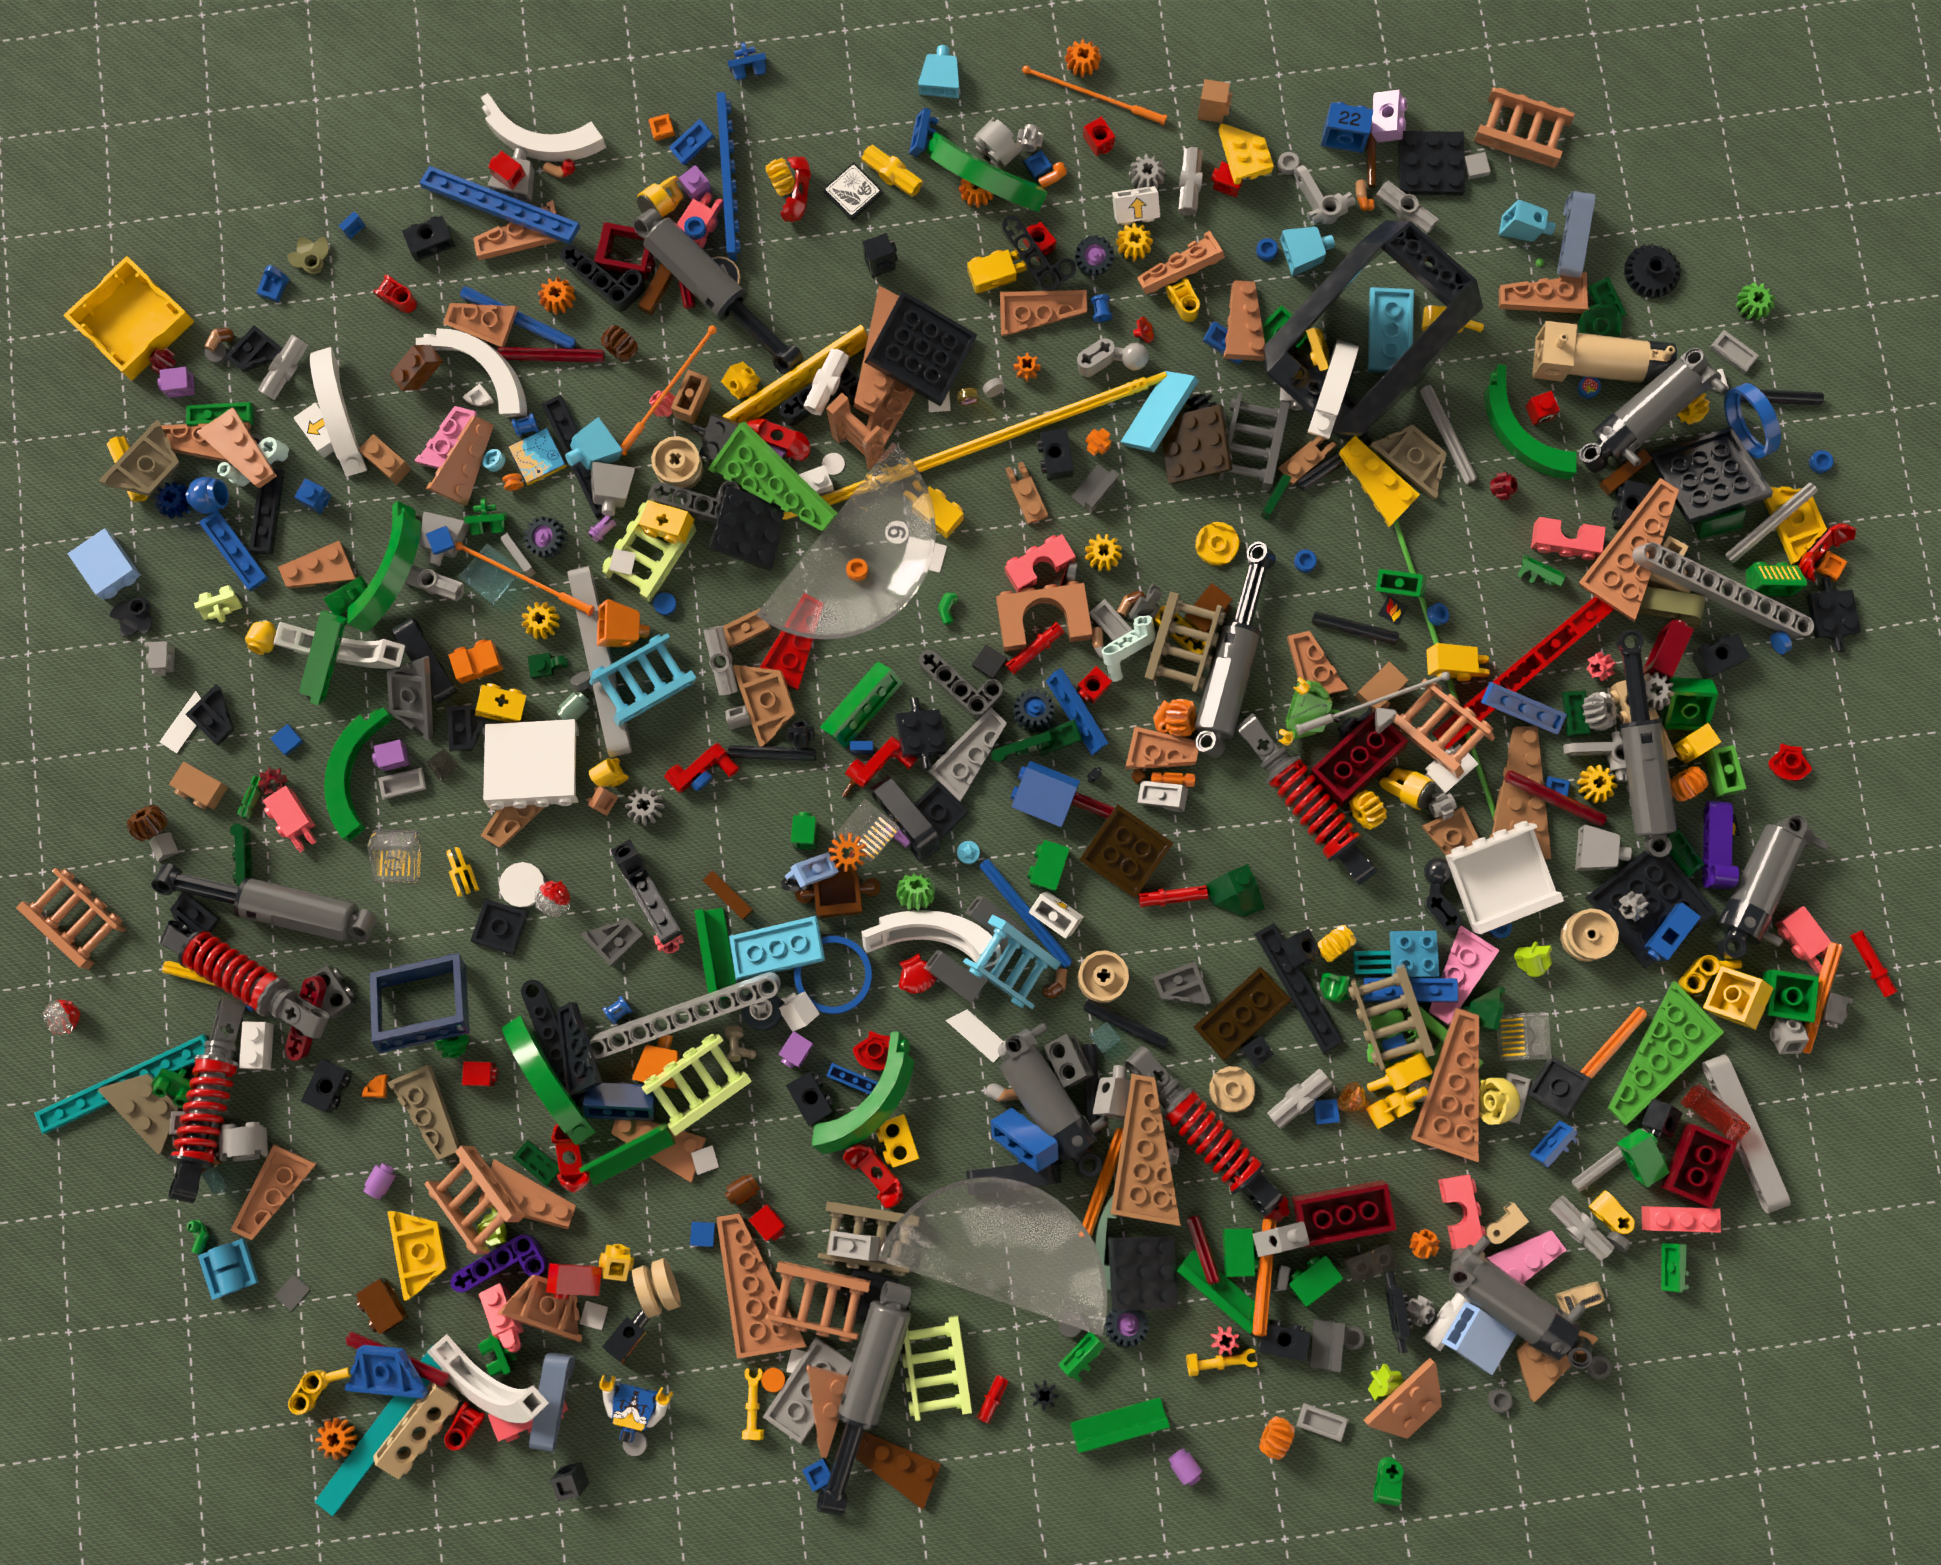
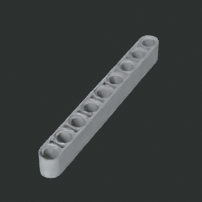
M1651 542L1640 545L1633 551L1632 557L1636 564L1777 632L1783 631L1790 638L1807 636L1814 630V622L1810 617L1657 543Z
M590 566L568 571V578L572 596L584 603L595 606L591 616L575 608L591 676L595 669L601 666L606 668L613 664L610 648L597 646L598 606L600 604ZM613 673L608 676V679L620 696L616 675ZM595 683L593 690L609 757L632 753L626 722L617 727L613 720L615 713H617L615 711L617 708L601 683Z
M765 973L599 1032L589 1041L594 1058L600 1059L769 999L777 993L781 984L780 978L775 973ZM763 982H772L774 989L765 988ZM743 989H749V990H751L752 993H753V996H752V997H746V996L742 993V990H743ZM721 997H729L732 1003L729 1005L724 1004L721 1001ZM700 1004L708 1005L710 1012H703L700 1009ZM683 1011L687 1013L689 1019L684 1020L680 1018L678 1012ZM657 1020H665L668 1026L661 1027ZM636 1027H643L646 1030V1034H639ZM615 1035H622L625 1038V1042H619ZM594 1042L602 1043L604 1049H597Z

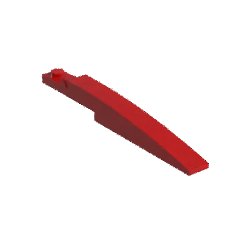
M1594 596L1492 683L1517 692L1614 609ZM1487 687L1462 707L1463 709L1466 707L1471 709L1476 714L1475 718L1480 722L1495 710V708L1481 703ZM1455 713L1431 734L1438 741L1460 716ZM1466 723L1444 747L1445 750L1455 744L1473 727Z

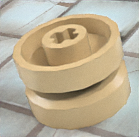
M679 436L668 437L654 448L651 457L652 467L661 483L689 490L695 487L701 480L703 462L697 448L691 441Z
M1590 908L1572 915L1564 922L1561 928L1560 940L1563 949L1569 956L1578 961L1590 962L1605 957L1614 950L1618 942L1619 931L1616 922L1609 914L1602 910Z
M1106 950L1096 951L1087 956L1082 962L1077 976L1078 986L1083 995L1094 1002H1112L1119 998L1127 987L1129 980L1128 967L1124 960L1116 953ZM1100 974L1107 976L1105 982H1101V978H1098Z
M665 1258L652 1262L651 1271L645 1265L632 1270L635 1290L648 1319L661 1314L662 1305L668 1311L681 1307L677 1283L671 1267Z

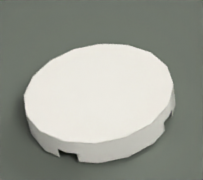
M524 862L515 863L508 867L501 875L499 883L500 893L505 901L515 907H530L543 896L540 886L545 884V878L540 870L532 864Z

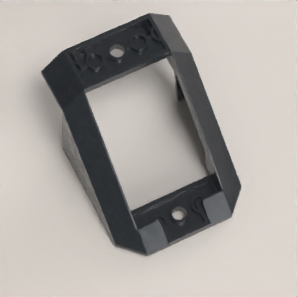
M1385 220L1367 235L1264 346L1266 374L1313 416L1327 374L1324 371H1320L1317 365L1314 366L1312 360L1296 346L1307 334L1306 330L1312 327L1360 272L1382 252L1385 251L1447 307L1359 403L1345 391L1331 433L1361 436L1424 379L1455 334L1483 309L1477 280L1411 221ZM1425 262H1430L1433 267L1428 266ZM1309 387H1315L1318 392L1311 391Z

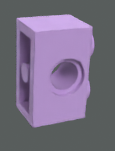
M1399 90L1374 93L1372 135L1377 143L1401 140L1403 138V131L1406 130V120L1404 118V111L1407 110L1406 98H1403Z

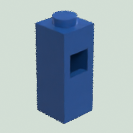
M1683 903L1676 904L1644 946L1648 950L1647 954L1655 961H1667L1701 916Z

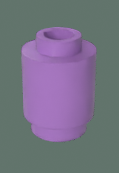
M382 1163L381 1166L375 1165L364 1184L366 1186L364 1192L380 1200L382 1195L385 1196L396 1177L393 1173L394 1168L385 1163Z
M1184 1448L1168 1459L1171 1463L1170 1467L1183 1485L1188 1483L1189 1486H1192L1201 1479L1199 1475L1202 1472L1201 1468L1190 1452H1186Z

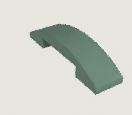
M1114 1194L1109 1198L1101 1213L1095 1239L1097 1267L1101 1280L1107 1290H1111L1110 1265H1104L1107 1218H1117V1215L1111 1214Z

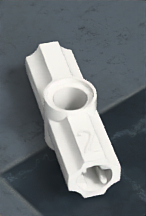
M831 349L822 369L817 371L812 383L813 387L803 405L810 413L821 415L830 396H833L837 391L840 376L849 360V356L843 351Z
M1458 1293L1455 1294L1451 1301L1443 1305L1437 1314L1436 1321L1423 1337L1426 1342L1438 1351H1441L1445 1346L1442 1340L1465 1301L1475 1306Z

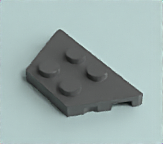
M425 656L387 671L389 713L396 719L403 721L410 729L416 728L422 732L424 739L430 740L434 737L429 657Z

